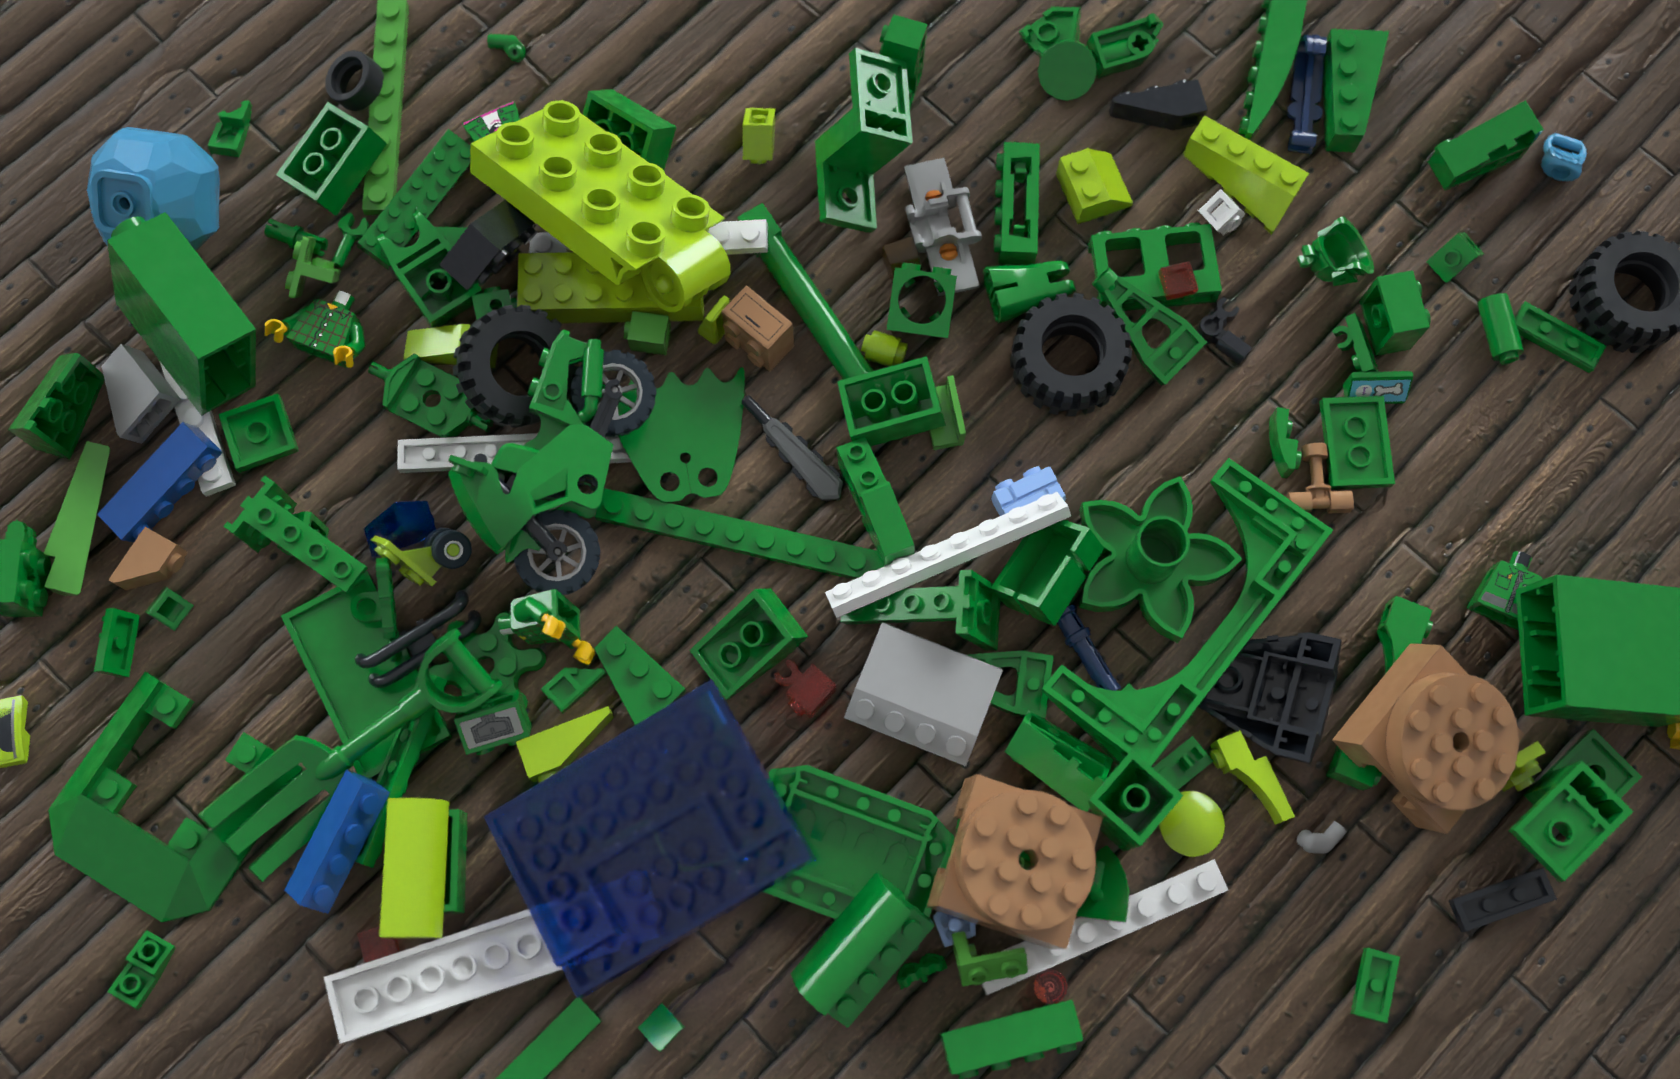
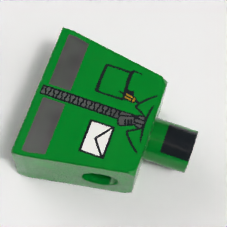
M1515 551L1509 563L1499 561L1491 566L1470 600L1467 609L1519 631L1516 589L1543 580L1541 576L1528 571L1532 557L1524 552Z

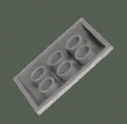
M882 622L844 718L966 766L1003 669Z

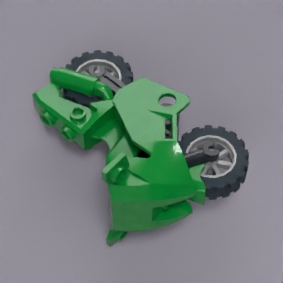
M563 329L553 341L551 349H543L538 366L543 367L540 379L533 377L527 394L533 397L529 406V412L541 419V428L537 436L526 442L524 446L514 443L504 444L498 450L491 464L487 463L486 455L481 453L474 457V462L450 455L448 461L454 466L448 474L455 496L466 519L483 542L497 555L505 551L506 564L514 562L516 570L525 584L536 592L540 593L557 589L562 595H569L583 588L591 580L599 565L600 547L598 537L591 528V525L580 517L585 519L593 518L601 503L614 445L604 437L605 435L608 437H615V435L624 436L639 429L649 418L654 408L657 390L654 384V377L647 369V365L642 360L636 359L635 355L628 352L627 354L622 353L621 350L605 352L604 349H601V340L589 339L587 344L571 338L570 332ZM582 362L572 381L571 405L569 400H567L568 367ZM618 371L616 379L609 381L603 372ZM623 373L630 377L634 384L621 388L619 383ZM637 390L635 403L622 396L623 393ZM620 402L632 408L627 413L619 416L618 405ZM505 476L510 477L507 484L504 482ZM586 485L590 487L593 493L584 494L578 487ZM560 505H563V506H561V507H559V508L553 509V510H551V511H547V510H550V509H552V508H555V507H558V506H560ZM551 530H562L559 541L550 532ZM567 532L575 537L578 541L577 544L567 547L563 543ZM580 548L581 557L579 563L567 557L566 553ZM532 553L544 554L547 560L537 568ZM560 561L567 562L575 567V569L571 573L562 576ZM550 563L555 564L557 577L548 576L542 571Z

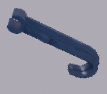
M1304 34L1299 41L1293 62L1290 97L1293 103L1288 106L1286 111L1287 116L1294 120V130L1291 131L1288 140V151L1312 154V148H1315L1317 135L1312 133L1313 123L1318 122L1323 114L1321 107L1317 104L1321 101L1323 57L1326 54L1327 37Z

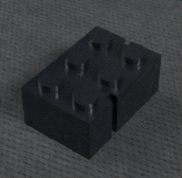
M504 200L473 221L439 265L466 290H469L477 283L482 286L493 274L497 275L507 263L510 265L519 256L521 245H526L536 235L537 231L534 227L537 224L508 201Z

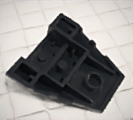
M1309 632L1298 633L1296 636L1278 637V635H1273L1262 639H1250L1198 708L1237 732L1241 731L1242 735L1276 756L1310 764L1321 742L1337 680L1342 640Z

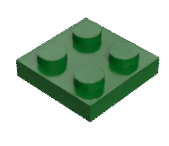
M278 393L218 414L235 469L239 473L299 452L282 397Z

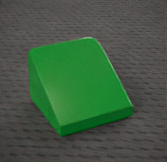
M164 586L147 608L146 613L175 631L194 605Z
M662 1003L638 1027L659 1052H663L685 1028Z

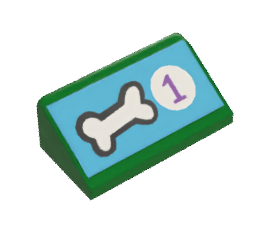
M1352 372L1343 383L1344 397L1384 396L1385 404H1403L1408 398L1413 380V372Z

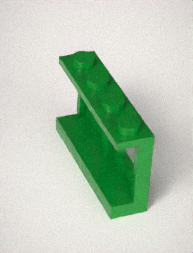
M1193 222L1183 227L1171 228L1169 225H1162L1151 230L1131 228L1125 232L1112 233L1111 231H1101L1091 235L1087 250L1088 253H1092L1095 278L1109 268L1107 251L1141 248L1144 274L1121 278L1165 307L1216 303L1222 292L1211 224L1201 225L1200 223ZM1200 243L1204 269L1173 272L1170 270L1166 246ZM1113 283L1108 289L1112 291L1116 285ZM1098 292L1097 299L1101 300L1099 305L1105 308L1107 303ZM1128 297L1122 304L1123 311L1145 309L1143 305L1132 297Z

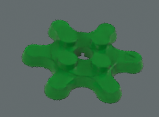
M510 612L498 614L494 619L492 628L488 632L483 634L472 633L461 641L479 663L481 659L487 658L494 661V669L489 675L492 679L499 678L503 685L489 699L520 691L518 681L521 675L528 671L540 670L546 663V655L542 649L537 647L525 650L518 649L512 642L513 634H501L498 626L499 617L511 615ZM454 620L447 626L446 633L462 626L466 622ZM450 661L444 664H435L429 669L430 675L441 677L447 680L446 685H453L459 688L461 696H467L475 692ZM520 691L525 707L527 709L528 699Z

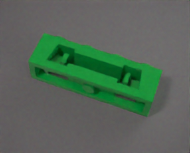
M1004 142L1002 153H997L996 171H1001V180H996L995 198H1000V207H995L994 225L1000 226L999 234L994 235L993 251L999 253V264H1035L1038 253L1040 143ZM1028 171L1024 186L1023 225H1014L1013 233L1009 235L1013 221L1014 182L1024 183L1025 174ZM1024 232L1027 233V238H1024Z

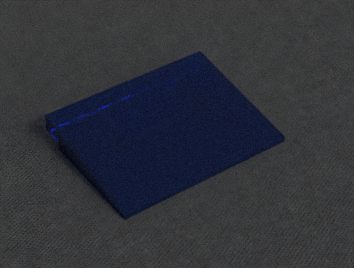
M712 679L484 816L556 967H562L576 998L590 995L817 860Z

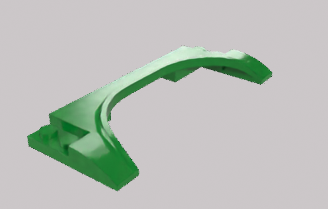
M1230 458L1226 460L1213 476L1210 483L1226 506L1241 537L1246 561L1244 584L1237 603L1194 659L1170 679L1155 686L1133 691H1114L1095 687L1083 681L1061 664L1041 690L1061 711L1090 735L1097 734L1124 756L1133 750L1151 767L1333 532V529Z

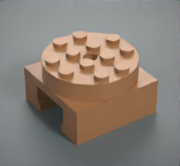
M1410 643L1332 741L1357 766L1365 768L1366 765H1373L1384 774L1399 790L1391 802L1416 827L1448 834L1467 809L1475 808L1488 802L1505 786L1515 769L1519 742L1525 734L1517 727L1513 710L1506 698L1496 687L1479 677L1469 675L1442 645Z
M979 774L964 779L953 816L961 820L946 869L938 868L927 907L1049 949H1067L1077 910L1087 898L1094 880L1096 866L1094 848L1103 817L1071 807L1048 793L1022 790ZM1022 851L1029 855L1030 863L1035 864L1030 865L1027 870L1023 869L1019 864L1018 859Z

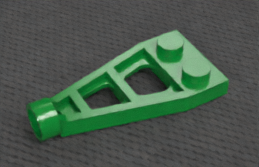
M1111 268L1106 269L1092 283L1093 287L1104 297L1107 305L1115 310V319L1122 318L1126 325L1123 333L1128 332L1130 334V346L1139 362L1161 386L1166 385L1207 343L1186 319L1121 277H1118ZM1114 283L1116 286L1110 291L1108 288ZM1128 297L1134 298L1146 309V312L1135 323L1131 322L1122 310V304ZM1149 319L1159 320L1168 326L1170 330V335L1156 349L1149 347L1142 335V327Z
M1023 650L967 655L998 668L1012 667L1018 673L1015 693L1007 696L995 691L990 706L1015 716L1025 717L1029 710L1043 719L1046 718L1048 697L1041 690L1051 678L1053 655Z

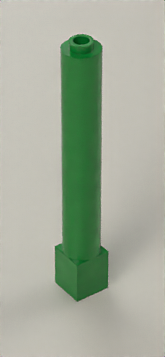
M761 203L738 216L737 221L766 219L768 223V252L754 254L764 262L841 378L844 380L872 372L873 369L783 239L782 230L765 205Z

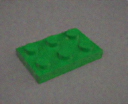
M1384 396L1322 398L1319 403L1324 443L1327 445L1328 452L1326 462L1331 490L1392 487L1395 484Z

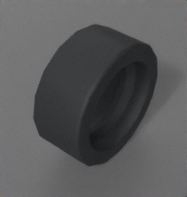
M352 50L343 53L332 63L326 75L325 87L327 94L344 108L351 111L363 110L371 105L379 96L383 86L384 75L382 68L363 52ZM363 69L362 77L357 86L346 93L350 78L354 73Z

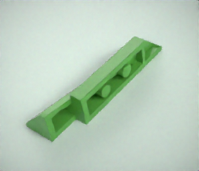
M86 441L44 551L46 556L54 560L44 587L56 594L78 596L81 592L110 453V447Z

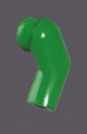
M488 34L487 44L489 49H503L508 57L515 62H520L525 58V47L515 35Z

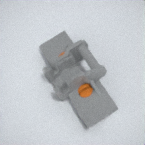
M945 158L904 166L914 207L913 205L906 206L905 211L917 252L926 253L931 272L933 271V266L952 269L951 275L957 276L955 293L979 288L969 244L979 242L982 236L981 232L976 229L968 200L970 197L969 189L966 187L953 189ZM956 203L958 204L965 230L962 233H957L956 229L951 227L948 217V209L955 208ZM936 288L938 296L945 295L944 291L940 293Z

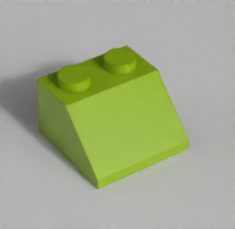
M1087 148L1060 157L1056 176L1077 224L1133 206L1131 197L1111 153Z

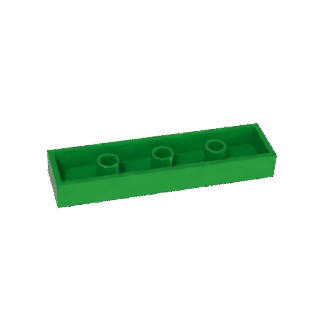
M448 129L358 241L357 247L388 270L391 265L377 240V236L383 233L395 245L406 247L419 231V227L412 214L419 211L428 220L469 168L471 146Z

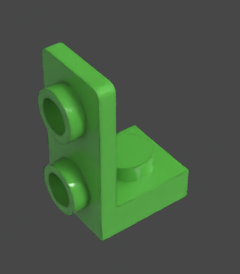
M965 931L952 933L954 956L962 987L973 984L980 985L987 981L1002 978H1014L1028 972L1027 954L1024 947L977 956L974 943L968 944Z

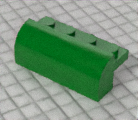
M876 872L791 972L793 982L802 996L824 1016L828 1013L848 1028L935 925L929 917L906 900L899 888Z

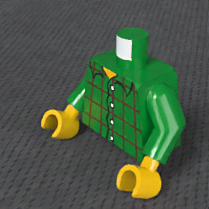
M343 291L337 292L332 304L315 299L310 305H307L290 317L281 321L270 319L265 323L264 335L274 334L275 342L281 343L284 335H288L287 339L295 349L347 369L353 367V360L366 347L363 326L356 315L350 311L355 298Z
M557 589L513 599L511 602V615L499 617L498 626L502 635L515 633L528 644L563 642L570 649L577 648L573 657L586 665H589L595 656V651L591 644L586 641H580V609Z

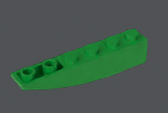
M1307 0L1262 1L1261 8L1266 9L1265 16L1261 15L1257 27V33L1261 34V39L1256 41L1252 58L1257 59L1256 66L1251 67L1248 76V83L1252 84L1251 92L1247 91L1243 103V109H1247V115L1242 117L1238 130L1239 135H1243L1244 138L1250 141L1263 125L1293 64L1301 37Z

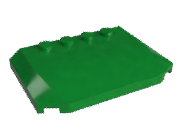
M809 765L770 769L754 814L759 813L764 816L765 823L743 840L729 878L730 880L837 919L877 872L899 888L910 904L927 917L930 916L932 909L927 907L936 873L938 868L946 869L955 836L951 834L931 811Z

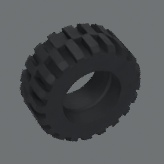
M1629 231L1622 232L1616 237L1611 236L1604 240L1576 269L1573 274L1574 280L1570 283L1569 292L1571 295H1574L1569 300L1571 309H1576L1577 314L1574 317L1578 324L1583 323L1586 327L1584 332L1590 337L1594 335L1599 339V342L1606 346L1609 344L1614 346L1613 350L1625 352L1627 349H1630L1631 353H1642L1644 350L1651 351L1656 349L1680 332V250L1678 249L1680 246L1674 241L1668 243L1664 240V236L1658 234L1648 236L1646 231H1636L1633 235ZM1614 274H1629L1643 281L1653 294L1655 311H1642L1627 304L1616 290Z
M1066 293L1056 294L1054 301L1047 297L1039 302L1038 308L1032 307L1026 313L1025 319L1021 320L1017 328L1010 358L1011 368L1014 369V381L1016 384H1022L1020 392L1025 398L1032 396L1034 398L1033 405L1040 409L1045 405L1050 408L1049 413L1058 415L1060 410L1066 411V416H1076L1078 410H1082V413L1085 415L1093 412L1096 405L1100 408L1109 402L1111 396H1115L1129 369L1128 365L1131 361L1132 350L1129 348L1131 344L1130 334L1128 332L1123 333L1126 325L1122 318H1114L1115 310L1109 305L1105 308L1099 305L1101 300L1092 297L1091 301L1083 299L1084 294L1074 293L1073 298H1067ZM1058 335L1080 337L1087 341L1095 350L1098 357V366L1095 370L1085 375L1071 376L1060 373L1046 361L1042 352L1043 344L1050 338Z
M512 305L487 313L471 324L470 328L463 333L459 339L461 344L455 349L454 353L457 365L453 366V376H458L460 382L456 385L459 394L464 392L467 397L466 405L470 409L475 407L479 411L477 416L484 420L491 419L495 425L502 427L511 425L512 428L532 425L541 421L539 417L529 412V406L533 397L528 395H512L497 384L491 372L490 356L492 349L500 341L516 338L530 345L540 360L543 349H551L553 341L561 332L559 328L562 324L556 318L550 321L547 319L548 313L541 309L531 311L530 306L520 305L514 308ZM571 365L568 367L567 397L571 393L572 381L579 368L578 366Z

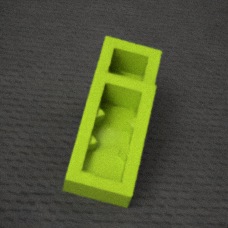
M1241 731L1218 739L1210 745L1212 748L1210 756L1217 769L1221 768L1223 774L1230 772L1246 784L1262 802L1275 825L1295 817L1267 756L1254 760Z

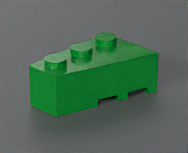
M1525 100L1457 138L1441 142L1434 148L1435 152L1428 160V164L1446 191L1521 159L1544 129Z

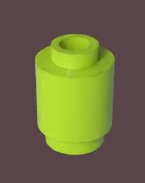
M873 330L872 335H865L861 352L866 353V360L890 367L903 363L908 344L901 342L902 338Z

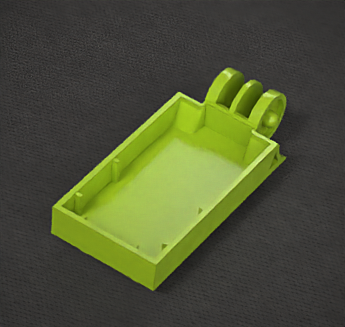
M563 100L549 102L542 110L516 122L505 123L497 131L471 143L470 173L617 286L640 274L652 300L660 308L668 312H678L691 304L692 300H698L706 295L708 290H714L728 281L730 262L727 253L721 243L708 233L711 227L722 222L725 218L710 208L705 199L691 194L665 175L662 168L647 162L625 146L618 136L606 132L581 114L574 104Z

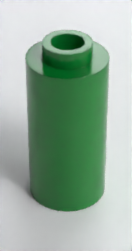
M1493 294L1479 300L1477 306L1492 360L1500 361V364L1503 365L1519 360V355L1524 352L1508 294Z

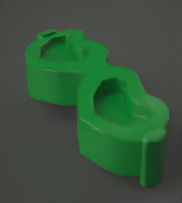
M927 953L920 959L918 964L914 962L904 964L897 976L900 989L903 990L909 987L912 982L920 978L922 982H927V975L935 971L948 969L943 956Z

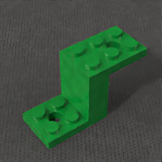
M854 48L849 53L853 108L815 140L820 223L872 233L877 229L873 174L913 143L907 66L905 61ZM875 79L878 80L879 84L884 88V90L878 87ZM842 192L851 200V204L844 200Z
M1594 729L1588 730L1524 794L1534 806L1508 831L1558 882H1563L1634 812L1621 798L1642 776ZM1589 766L1595 767L1599 771L1600 778L1589 768ZM1553 825L1566 838L1564 842H1559L1553 837Z

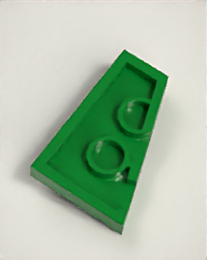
M617 626L594 648L641 737L686 692V689Z

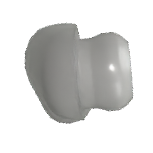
M1334 821L1324 833H1311L1310 830H1302L1297 836V843L1308 853L1325 854L1332 850L1347 831L1342 825Z

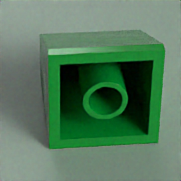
M1131 750L1089 798L1088 803L1093 814L1103 817L1100 831L1124 852L1140 847L1184 795Z

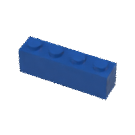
M182 422L97 515L121 540L135 542L144 527L153 531L152 528L160 519L168 516L173 511L174 504L194 488L195 482L204 472L214 467L217 462L216 459L223 452L198 427Z
M349 770L345 771L284 890L300 906L329 913L390 794L387 789L375 780Z

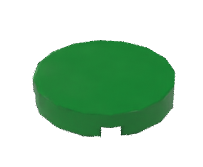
M1066 39L1056 42L1048 47L1040 58L1038 67L1040 84L1046 93L1056 99L1068 101L1079 98L1088 92L1095 81L1097 71L1095 58L1090 49L1079 41Z

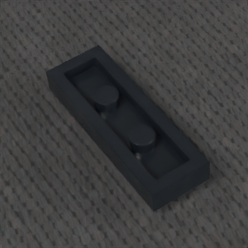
M1538 868L1448 901L1461 932H1466L1557 900L1544 868Z

